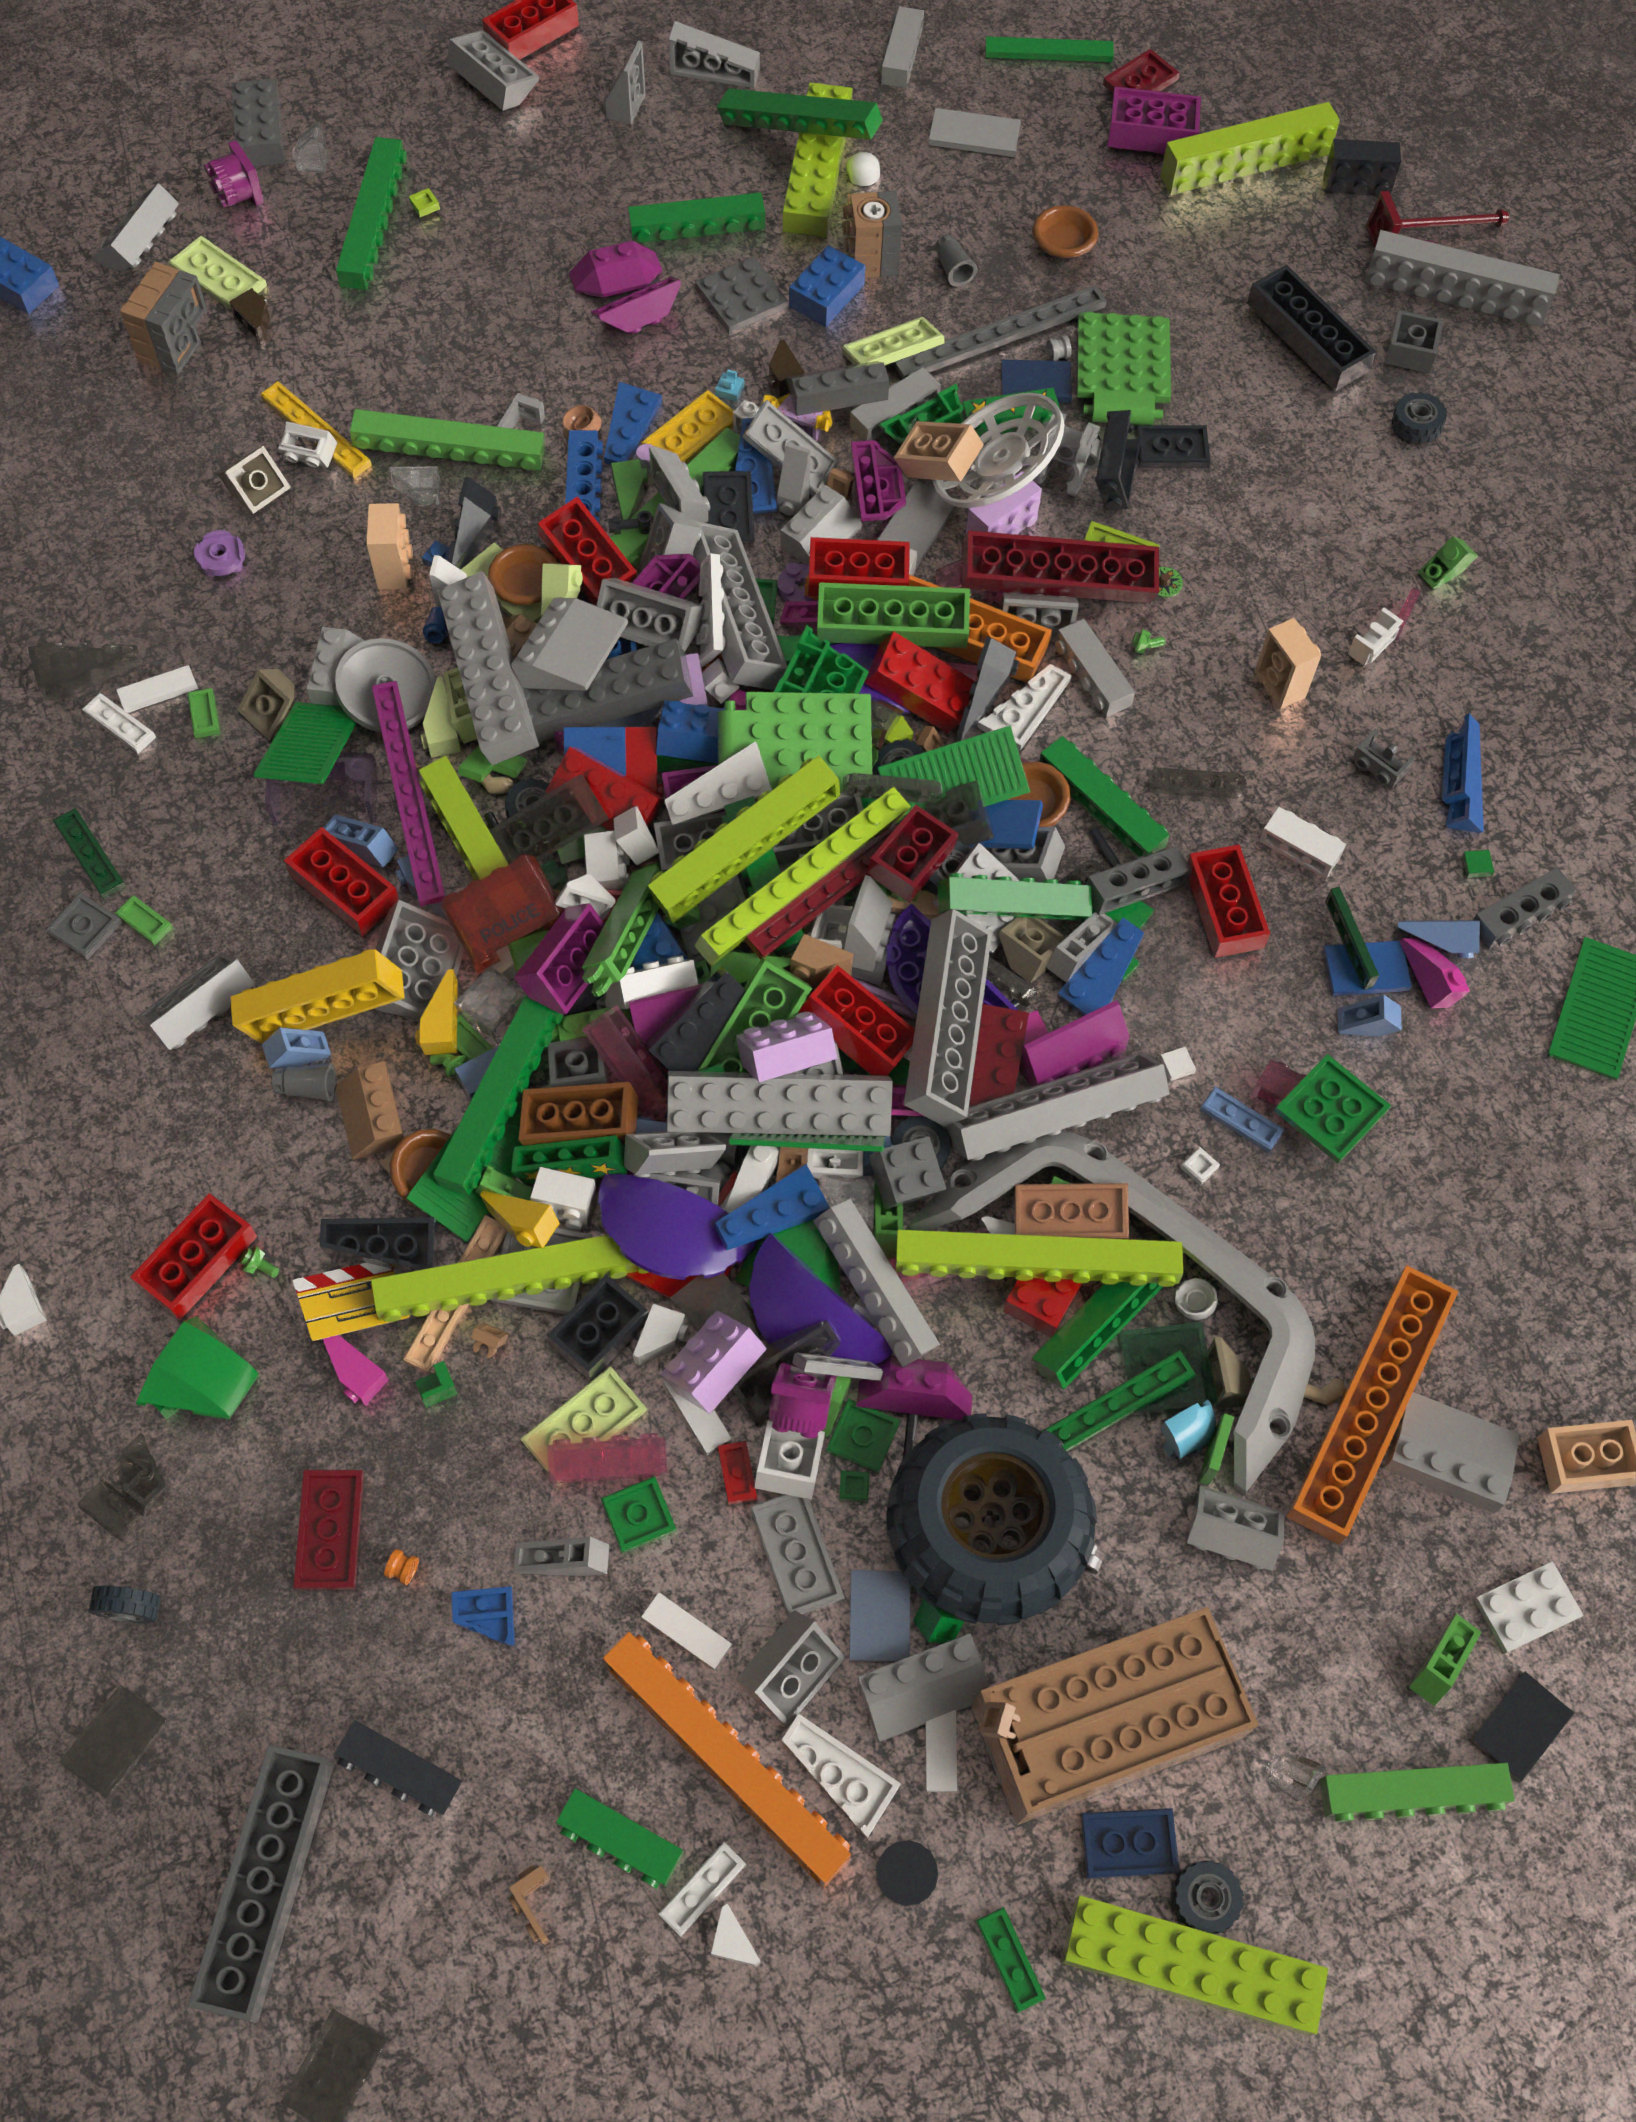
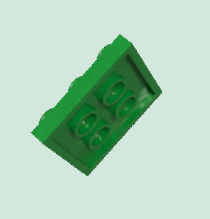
M1327 1054L1281 1101L1274 1112L1339 1164L1389 1111L1392 1105Z

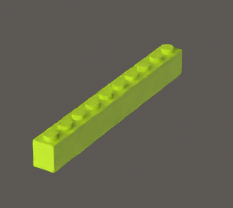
M895 787L891 788L705 931L695 943V948L713 966L740 945L746 936L883 831L898 822L911 806Z
M897 1230L895 1272H902V1274L907 1276L930 1273L934 1277H944L947 1274H954L962 1278H973L976 1275L987 1276L990 1279L1016 1277V1279L1021 1281L1044 1278V1280L1049 1282L1071 1279L1076 1283H1087L1090 1280L1101 1281L1104 1284L1130 1282L1132 1285L1140 1286L1147 1283H1158L1160 1286L1170 1287L1179 1284L1183 1276L1182 1242Z
M604 1235L371 1279L375 1309L379 1321L394 1322L400 1320L402 1316H425L433 1310L451 1311L457 1309L460 1305L470 1304L477 1306L486 1303L487 1300L496 1298L499 1300H509L514 1298L515 1295L522 1293L535 1295L541 1293L546 1288L566 1289L576 1282L592 1284L599 1281L606 1274L613 1279L625 1277L627 1273L637 1271L639 1273L649 1272L625 1258L620 1253V1246L614 1239Z

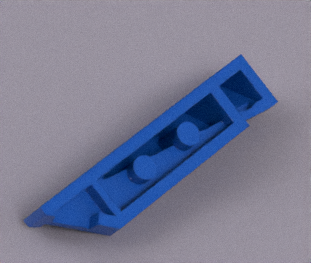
M1469 713L1464 716L1465 721L1456 733L1451 731L1446 737L1442 800L1446 804H1450L1446 820L1448 828L1482 833L1484 832L1480 725Z

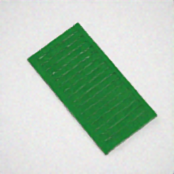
M295 702L255 770L254 777L324 784L356 722L344 712L341 706Z
M1011 725L877 767L885 793L895 787L911 806L905 815L896 822L897 826L915 805L941 821L1031 791Z
M1584 937L1547 1055L1617 1081L1636 1021V955Z
M517 1101V1109L514 1115L509 1117L506 1122L505 1133L500 1141L497 1140L493 1148L492 1159L489 1164H485L481 1172V1178L488 1165L494 1167L493 1170L513 1178L514 1174L511 1172L514 1147L523 1146L519 1141L521 1102ZM455 1129L405 1199L428 1216L435 1217L439 1224L467 1243L484 1216L489 1212L480 1194L475 1192L477 1188H473L470 1196H466L439 1186L433 1176L456 1131Z
M733 1133L728 1142L731 1145L883 1152L886 1136Z

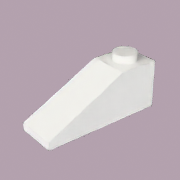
M750 1146L725 1211L731 1213L767 1189L779 1163V1147Z

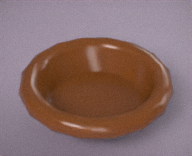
M1069 205L1053 206L1042 211L1035 218L1032 227L1034 241L1041 250L1060 258H1074L1088 253L1096 245L1099 235L1097 223L1091 215L1078 207Z
M518 544L504 549L495 556L489 566L488 580L494 587L495 594L503 601L514 605H532L542 602L543 564H558V561L545 548L534 544Z
M1038 761L1022 762L1031 791L1007 800H1041L1043 808L1038 827H1052L1066 814L1070 803V787L1063 774L1052 765Z
M437 1129L418 1130L405 1136L394 1148L389 1163L391 1182L398 1195L410 1205L414 1206L405 1198L451 1134Z

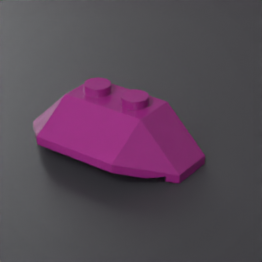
M629 241L588 251L569 272V277L575 293L583 292L592 296L607 297L647 287L662 272V268L654 251L634 241Z
M670 276L591 311L593 317L629 334L637 333L642 330V326L657 324L662 321L661 318L669 314L681 286L680 279Z
M875 440L851 442L853 477H855L853 485L858 518L861 522L886 520L906 505L902 469L894 457L882 449Z
M690 553L655 555L634 580L633 584L686 600L700 583L701 563Z
M891 1355L878 1365L883 1371L881 1381L861 1379L859 1381L856 1407L962 1420L963 1416L971 1415L972 1394L948 1363L917 1359L902 1367L897 1357Z

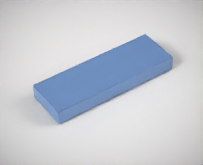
M1216 1086L1200 1107V1111L1270 1153L1284 1131L1282 1127Z

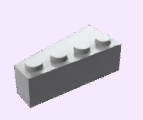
M674 21L669 37L671 75L755 88L760 71V52Z

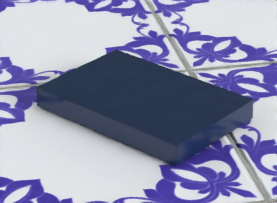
M1002 359V395L1054 388L1058 403H1071V361Z
M1173 1808L1080 1813L1086 1879L1180 1873Z

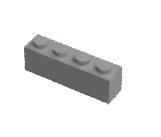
M899 6L897 15H893L891 29L893 30L888 31V45H884L883 49L884 60H880L878 74H882L881 84L907 88L923 29L924 10Z
M924 368L912 372L905 379L889 387L888 400L858 405L850 411V428L863 441L876 440L886 434L879 427L881 423L898 414L902 416L934 399L937 393L940 392L941 384Z
M1085 619L1059 629L1057 641L1055 642L1056 649L1059 654L1064 655L1070 670L1077 674L1083 689L1088 691L1093 697L1096 708L1102 710L1104 715L1108 717L1132 706L1135 695L1134 689Z

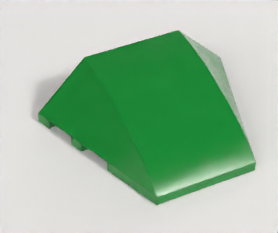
M957 383L937 393L934 399L900 416L898 414L886 420L879 427L902 445L917 421L961 424L965 421L963 415L964 408L960 404Z
M807 625L798 642L797 649L774 692L859 694L869 671L845 653H838L830 647L828 640L822 641L812 633L813 629Z
M815 1219L773 1234L841 1297L838 1261L813 1222ZM768 1236L758 1240L755 1248L735 1277V1281L749 1287L754 1260Z
M196 1316L183 1321L153 1363L138 1396L136 1405L146 1406V1403L164 1406L166 1410L179 1408L191 1410L193 1414L230 1420L258 1378L259 1373Z

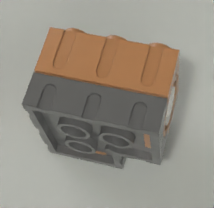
M896 191L847 194V204H843V217L846 221H842L843 236L847 235V238H845V251L850 253L848 256L866 265L865 278L898 276L902 222Z
M155 261L152 268L145 273V277L139 283L140 285L134 288L127 303L125 302L122 305L120 314L124 319V325L130 336L129 339L133 350H135L137 361L178 375L201 343L196 325L207 311V307L196 275Z

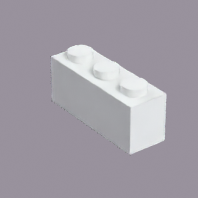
M1278 807L1265 826L1259 842L1325 879L1340 859L1346 846L1338 837L1329 835L1313 823H1308L1297 817L1293 812L1284 810L1281 807Z

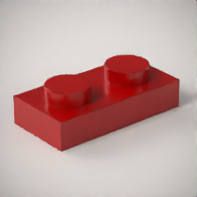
M741 1441L718 1446L728 1505L757 1500L747 1442Z

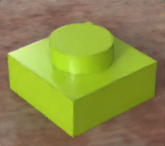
M429 188L409 196L410 204L419 217L440 209L438 200Z

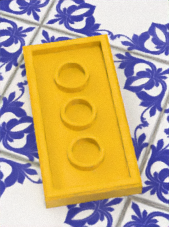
M706 390L644 439L641 445L651 444L676 453L680 461H684L687 465L726 428H733L734 410L709 390Z

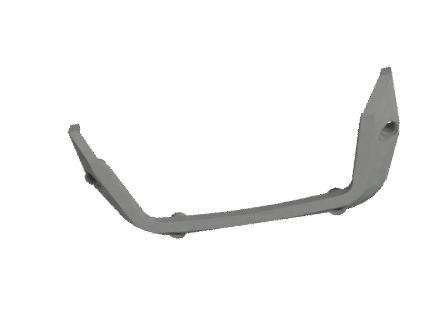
M1061 1131V1133L1053 1136L1043 1135L1037 1137L1036 1141L1032 1143L1013 1145L1005 1152L994 1151L986 1154L983 1159L973 1161L960 1170L955 1171L945 1183L946 1190L935 1195L910 1222L907 1230L929 1231L955 1220H962L982 1209L1044 1167H1060L1086 1184L1128 1183L1129 1212L1167 1240L1182 1242V1250L1185 1254L1216 1278L1265 1322L1270 1331V1341L1233 1432L1234 1490L1244 1496L1289 1438L1298 1419L1315 1359V1336L1312 1323L1305 1308L1287 1288L1286 1283L1278 1277H1273L1107 1151L1103 1144L1093 1142L1086 1137L1072 1132ZM1089 1155H1095V1156H1097L1100 1160L1094 1159L1093 1157H1091V1156H1089ZM961 1182L965 1183L967 1187L957 1188L955 1184ZM1267 1289L1274 1290L1278 1294V1297L1270 1293ZM1270 1425L1279 1426L1282 1434L1277 1435L1273 1433Z

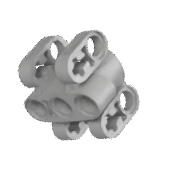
M1062 413L1065 422L1066 414ZM1053 414L1050 421L1044 422L1042 425L1046 427L1055 418V415ZM1088 423L1084 433L1064 426V434L1055 455L1033 481L1038 484L1045 481L1054 459L1073 466L1071 475L1066 483L1068 485L1066 494L1076 497L1087 470L1094 469L1099 464L1102 441L1097 439L1100 426ZM1057 426L1048 434V445L1044 454H1046L1054 440ZM1041 441L1035 445L1038 450H1040Z

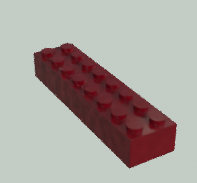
M968 530L962 540L961 588L1151 604L1159 594V547Z

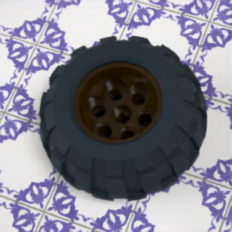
M987 1413L963 1416L962 1420L950 1424L944 1423L934 1428L913 1449H910L903 1458L889 1492L886 1513L887 1536H889L894 1553L893 1557L902 1575L907 1577L918 1591L917 1594L934 1608L939 1607L955 1615V1619L976 1624L977 1622L996 1623L998 1626L1010 1625L1051 1609L1077 1583L1089 1561L1094 1546L1095 1524L1097 1523L1096 1506L1083 1468L1076 1458L1072 1459L1062 1447L1063 1443L1055 1435L1046 1429L1042 1432L1025 1424L1026 1419L1006 1414L1005 1418L987 1417ZM1003 1486L1007 1489L1008 1495L999 1497L994 1493L993 1488ZM973 1490L978 1493L979 1499L969 1501L965 1498L964 1492ZM1022 1509L1027 1513L1028 1518L1018 1520L1014 1517L1012 1511ZM986 1516H990L993 1521L996 1520L993 1527H989V1524L986 1522L983 1523ZM958 1517L965 1518L969 1522V1527L965 1529L958 1528L954 1524V1519ZM1006 1536L1014 1537L1018 1542V1546L1015 1548L1005 1546L1003 1538ZM982 1540L986 1542L989 1550L986 1552L977 1551L973 1547V1542Z

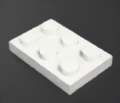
M1553 1561L1474 1599L1504 1654L1584 1616Z

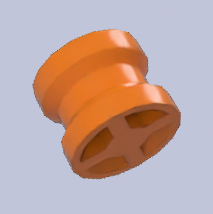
M395 1549L386 1564L384 1576L389 1579L395 1577L399 1579L401 1584L408 1585L417 1570L419 1558L414 1555L408 1557L404 1555L402 1550Z

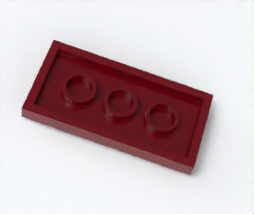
M982 1004L969 1107L1015 1092L1029 1012Z
M363 1470L303 1471L293 1587L295 1590H356L364 1483Z

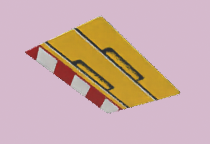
M363 1263L294 1279L293 1284L311 1340L315 1341L390 1323L384 1320L379 1321L375 1309L371 1279L395 1275L394 1270ZM402 1316L400 1320L409 1318L410 1316Z

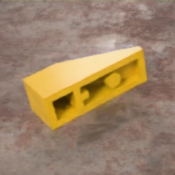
M453 969L447 970L420 1018V1029H416V1044L421 1046L424 1055L457 1053L458 980Z
M482 1191L480 1194L489 1213L524 1246L543 1248L560 1224L549 1204Z

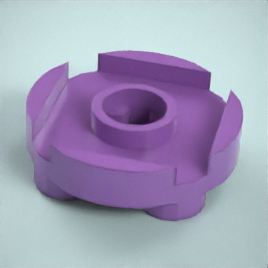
M218 530L204 535V540L199 545L197 542L194 548V555L198 566L204 571L205 575L209 577L223 576L232 572H239L242 569L245 550L239 537L232 536L228 531ZM219 550H222L224 553L221 556H215Z
M789 563L786 569L779 575L777 591L784 599V602L816 601L804 595L805 587L798 589L797 583H805V578L809 573L808 564Z

